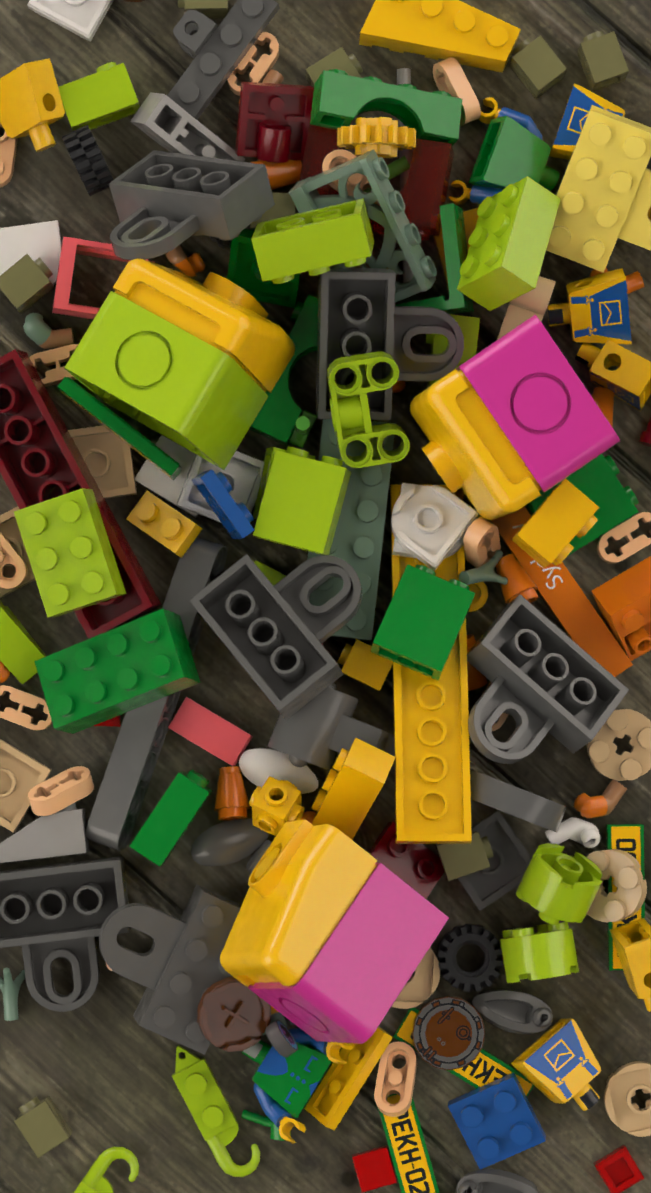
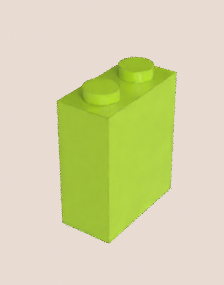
M289 446L286 452L276 450L253 536L308 552L329 555L351 471L342 467L344 461L323 455L322 460L318 461L307 458L309 452Z

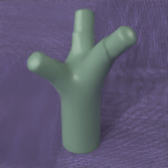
M497 550L494 556L482 566L462 571L459 574V581L466 585L485 581L506 585L508 579L494 572V568L500 561L503 552Z
M6 967L3 969L4 980L0 976L4 1020L13 1021L19 1019L18 994L21 984L25 979V970H22L13 981L10 969Z

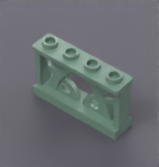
M374 149L318 175L299 181L289 191L299 213L364 198L369 218L385 228L383 244L377 260L371 255V257L366 258V263L371 268L387 269L388 267V269H392L396 274L401 275L404 274V271L399 268L398 263L405 260L413 272V277L409 282L400 283L395 281V302L427 291L436 281L435 276L437 274L435 264L430 256H425L420 245V233L415 224L409 223L404 212L405 203L399 191H394L388 179V166L382 157L378 158ZM355 173L365 175L372 188L371 192H363L359 182L354 188L353 196H348L347 181L349 177ZM338 180L339 195L320 196L317 188ZM398 241V244L401 249L395 250ZM344 263L332 265L330 268H355V266L345 267ZM362 264V268H368L365 264Z

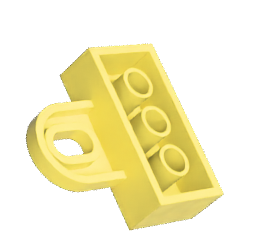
M591 105L556 194L560 198V203L546 251L603 273L618 238L651 251V220L648 217V210L651 207V170L646 168L651 157V127Z

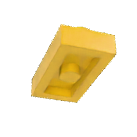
M146 490L126 518L134 526L180 558L183 557L202 530L196 523L148 490Z

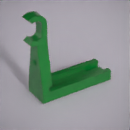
M454 203L441 205L440 215L449 299L446 300L445 296L397 304L395 306L434 307L448 314L474 311L473 300L457 290L461 277L460 267L468 254L463 209Z

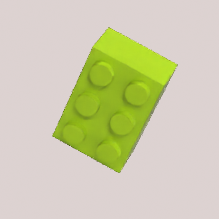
M528 176L515 184H509L504 190L494 196L486 197L477 210L479 217L475 230L469 237L468 243L470 247L467 257L460 267L461 277L457 290L487 310L492 311L535 289L560 198Z
M364 198L257 223L251 238L262 282L272 280L273 284L291 281L294 279V274L308 271L310 276L323 274L330 271V266L344 263L345 267L364 264L366 258L371 257L374 245L373 232Z
M82 488L14 511L47 618L61 616L126 594L93 489Z

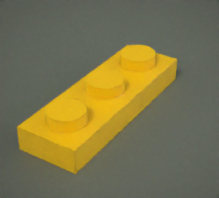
M378 1026L374 1034L365 1043H350L353 1047L352 1050L342 1048L339 1056L342 1060L347 1061V1063H332L304 1109L325 1127L335 1131L393 1037Z

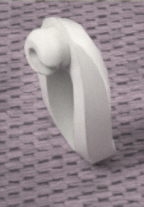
M270 748L249 749L244 751L239 759V767L242 774L256 786L263 787L270 776L279 781L287 780L301 791V794L313 792L318 788V780L307 765L295 767L291 764L289 755Z

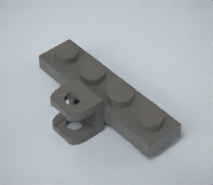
M237 0L219 26L204 14L196 10H187L174 27L173 33L182 50L194 58V60L167 96L198 120L280 9L279 4L274 0Z

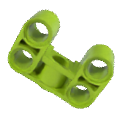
M377 351L335 359L327 369L331 398L329 403L338 449L342 460L352 468L398 462L404 459L410 450L409 439L399 425L394 423L371 425L367 393L389 389L397 383L399 378L398 365L392 356L386 352ZM379 362L389 363L391 365L389 375L383 379L374 378L371 374L375 364ZM342 368L352 369L355 372L353 381L346 385L338 384L335 381L337 371ZM391 434L400 436L401 444L397 449L389 451L382 447V443L387 436ZM355 440L362 441L365 444V449L361 455L350 456L346 453V447L350 442Z

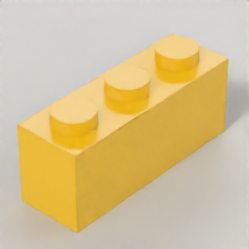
M358 738L354 739L349 750L342 748L333 765V768L336 770L330 769L322 789L319 790L311 809L317 811L312 825H332L353 840L382 789L395 756Z

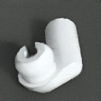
M571 817L561 822L558 832L545 831L551 844L559 845L571 839L583 844L586 848H594L601 839L599 829L593 823L577 817Z

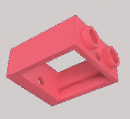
M63 236L52 313L94 319L100 308L69 303L76 254L123 262L131 260L117 257L113 251L112 244Z

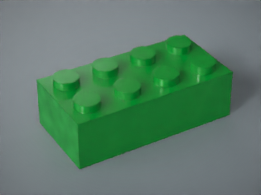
M164 608L35 661L53 727L55 730L71 734L201 683L181 617Z

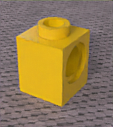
M356 639L353 646L346 643L337 662L343 665V674L380 691L393 665V661L372 653V646Z

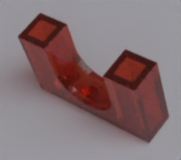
M309 125L299 181L322 173L323 160L330 152L338 149L348 150L337 146L336 129ZM416 139V148L413 150L409 176L405 186L399 193L403 197L405 203L404 212L409 223L415 224L420 233L421 240H428L430 235L439 237L440 206L445 205L454 151L449 143ZM329 184L317 188L320 196L339 195V192ZM369 218L373 231L384 234L385 228Z

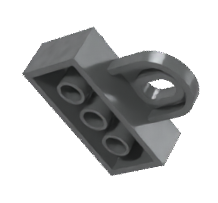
M154 150L109 183L119 221L121 222L112 230L110 240L117 257L125 260L136 258L145 260L168 253L192 235L217 237L224 241L234 239L240 235L243 229L252 222L259 220L262 214L275 205L266 166L263 164Z
M330 268V271L319 274L316 414L318 419H332L327 369L335 359L377 351L386 352L392 356L398 365L399 378L397 381L437 380L453 371L463 355L464 338L458 323L448 313L438 308L395 306L396 273L392 269ZM417 334H442L446 336L448 346L440 354H417L411 351L410 341ZM379 362L373 366L371 375L376 379L386 378L391 371V365L386 362ZM342 368L337 371L335 381L340 385L349 384L353 381L355 372L350 368ZM392 387L386 390L368 392L367 398L371 420H391Z
M246 554L189 601L285 720H288L343 675L339 665L323 647L322 643L356 615L362 602L363 592L360 579L353 567L335 556L322 555L310 558L273 586ZM338 577L343 580L342 590L324 605L314 606L310 603L311 593L328 579Z
M520 594L501 610L467 653V661L492 682L470 711L468 718L469 734L473 744L482 755L501 764H513L523 760L536 749L548 732L574 754L593 740L629 691L627 687ZM502 713L511 715L516 722V728L506 742L497 741L492 734V727Z
M124 856L0 871V948L22 945L26 984L32 997L41 1006L57 1012L72 1011L84 1005L94 994L100 977L96 936H99L104 921L114 910L129 904ZM124 927L118 934L129 933L132 927ZM58 957L67 958L72 965L74 990L68 995H61L54 988L52 962Z
M196 884L180 919L142 903L123 905L106 918L99 934V948L103 959L115 973L147 987L133 1015L139 1026L205 1055L210 1042L203 1036L198 1025L197 1008L202 995L213 983L226 977H233L221 966L220 954L242 905ZM124 927H132L151 936L153 945L148 952L137 953L118 944L117 934Z

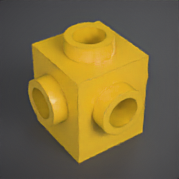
M270 776L263 787H256L249 801V806L252 807L253 826L274 836H277L286 822L301 820L304 813L301 791L287 780L279 781Z

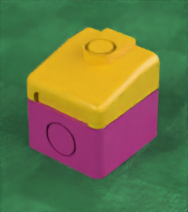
M533 315L415 396L410 404L412 417L429 440L421 449L452 494L461 488L476 511L483 518L489 520L518 511L541 495L539 491L546 492L620 442L618 435L536 315Z
M306 819L286 822L253 869L248 880L250 887L220 954V963L225 971L243 985L248 986L252 992L315 1041L363 1044L374 1034L449 917L382 863H376L377 859L342 831L329 824L313 826Z

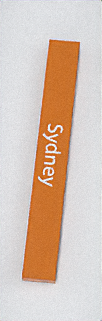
M525 506L516 512L489 520L498 527L499 536L537 585V591L569 638L614 677L633 665L564 563L562 562L557 566L551 563L543 568L511 540L531 517Z

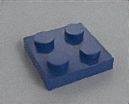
M211 469L200 473L192 479V482L232 539H242L255 530L250 524L254 520L252 514L242 502L237 504L229 494L233 488L221 472L216 474Z
M514 1072L448 1102V1108L480 1170L546 1141V1134Z

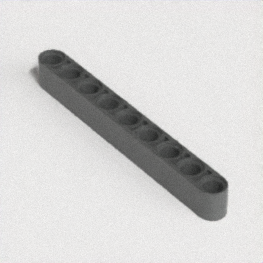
M196 537L183 557L179 558L162 607L180 615L192 656H194L205 620L189 600L222 574L228 553L225 545L200 537ZM181 691L126 712L86 827V838L88 840L117 851H123L126 848L133 833Z

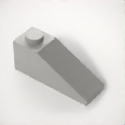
M150 92L130 121L151 139L172 153L240 162L245 160L244 157L237 156L234 149L165 94Z
M73 803L57 813L41 816L0 843V863L89 852V840L86 838L87 819L85 808L76 809V803Z

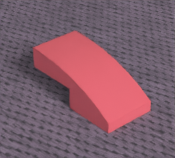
M188 697L184 699L168 726L169 729L231 766H236L253 737Z

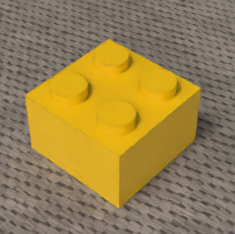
M565 478L511 540L543 568L551 563L557 566L574 549L569 542L575 535L578 538L585 536L598 521L594 513L600 507Z

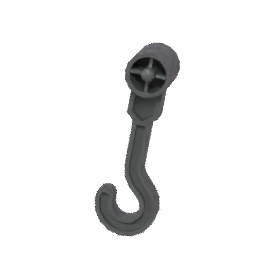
M335 682L288 720H285L279 713L267 744L268 747L288 754L291 764L295 767H304L311 763L330 770L333 768L338 752L340 753L342 748L349 750L355 738L395 756L394 737L389 732L353 719L352 716L359 699L337 691ZM395 760L391 767L393 769H395ZM470 769L472 800L551 831L558 832L567 808L566 806Z

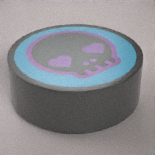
M277 1019L266 1027V1035L281 1056L288 1058L298 1050L294 1037L280 1020Z

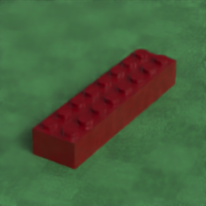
M14 349L0 357V473L19 509H23L82 488L93 489L126 591L124 595L74 611L88 639L129 623L159 607L161 603L95 479L91 475L87 464L83 460L27 352Z

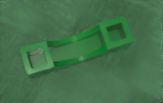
M323 70L314 84L310 124L337 130L341 126H349L356 116L364 112L382 111L393 115L408 128H415L416 146L448 152L459 139L462 99L451 97V94L445 91L427 92L418 90L411 84L393 85L384 83L377 77L359 78L350 76L343 70Z
M309 294L305 303L298 301L290 318V321L295 323L290 335H288L295 345L294 355L271 393L265 392L268 398L249 430L288 447L296 428V420L302 416V410L294 402L289 392V377L293 367L302 357L317 351L318 299Z

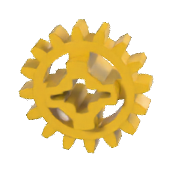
M390 117L356 118V125L337 128V146L339 148L355 149V156H361L374 149L378 158H396L397 150L402 151L403 149L416 148V130L407 126L398 127V120H392Z

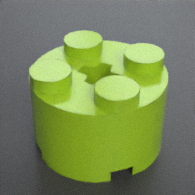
M545 843L539 845L533 854L519 883L516 896L540 911L539 917L549 924L558 925L560 920L581 923L586 917L601 886L602 872L595 863L584 855L575 852L572 857L562 853L565 848L564 846Z
M559 922L558 925L549 923L536 925V933H534L533 927L503 930V938L500 939L507 983L520 982L521 979L527 978L532 981L578 973L579 967L573 930L569 928L568 922Z

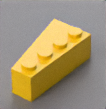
M375 0L360 31L359 45L369 47L374 45L389 48V51L399 53L410 52L425 55V58L435 60L453 57L461 65L503 73L516 46L521 29L460 0Z

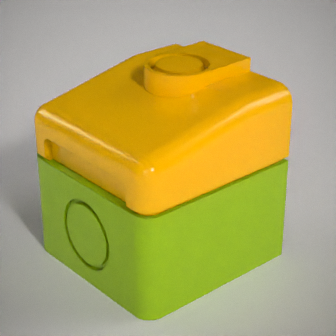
M133 259L123 269L113 286L115 292L110 291L64 369L109 406L225 470L267 400L268 395L265 392L271 393L294 355V342L278 324L267 319L268 313L250 293L232 281L216 273L209 272L202 284L182 272L144 259Z

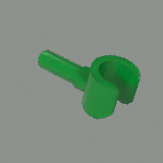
M245 1109L243 1110L241 1118L271 1127L270 1139L285 1141L279 1135V1128L268 1116L265 1117Z

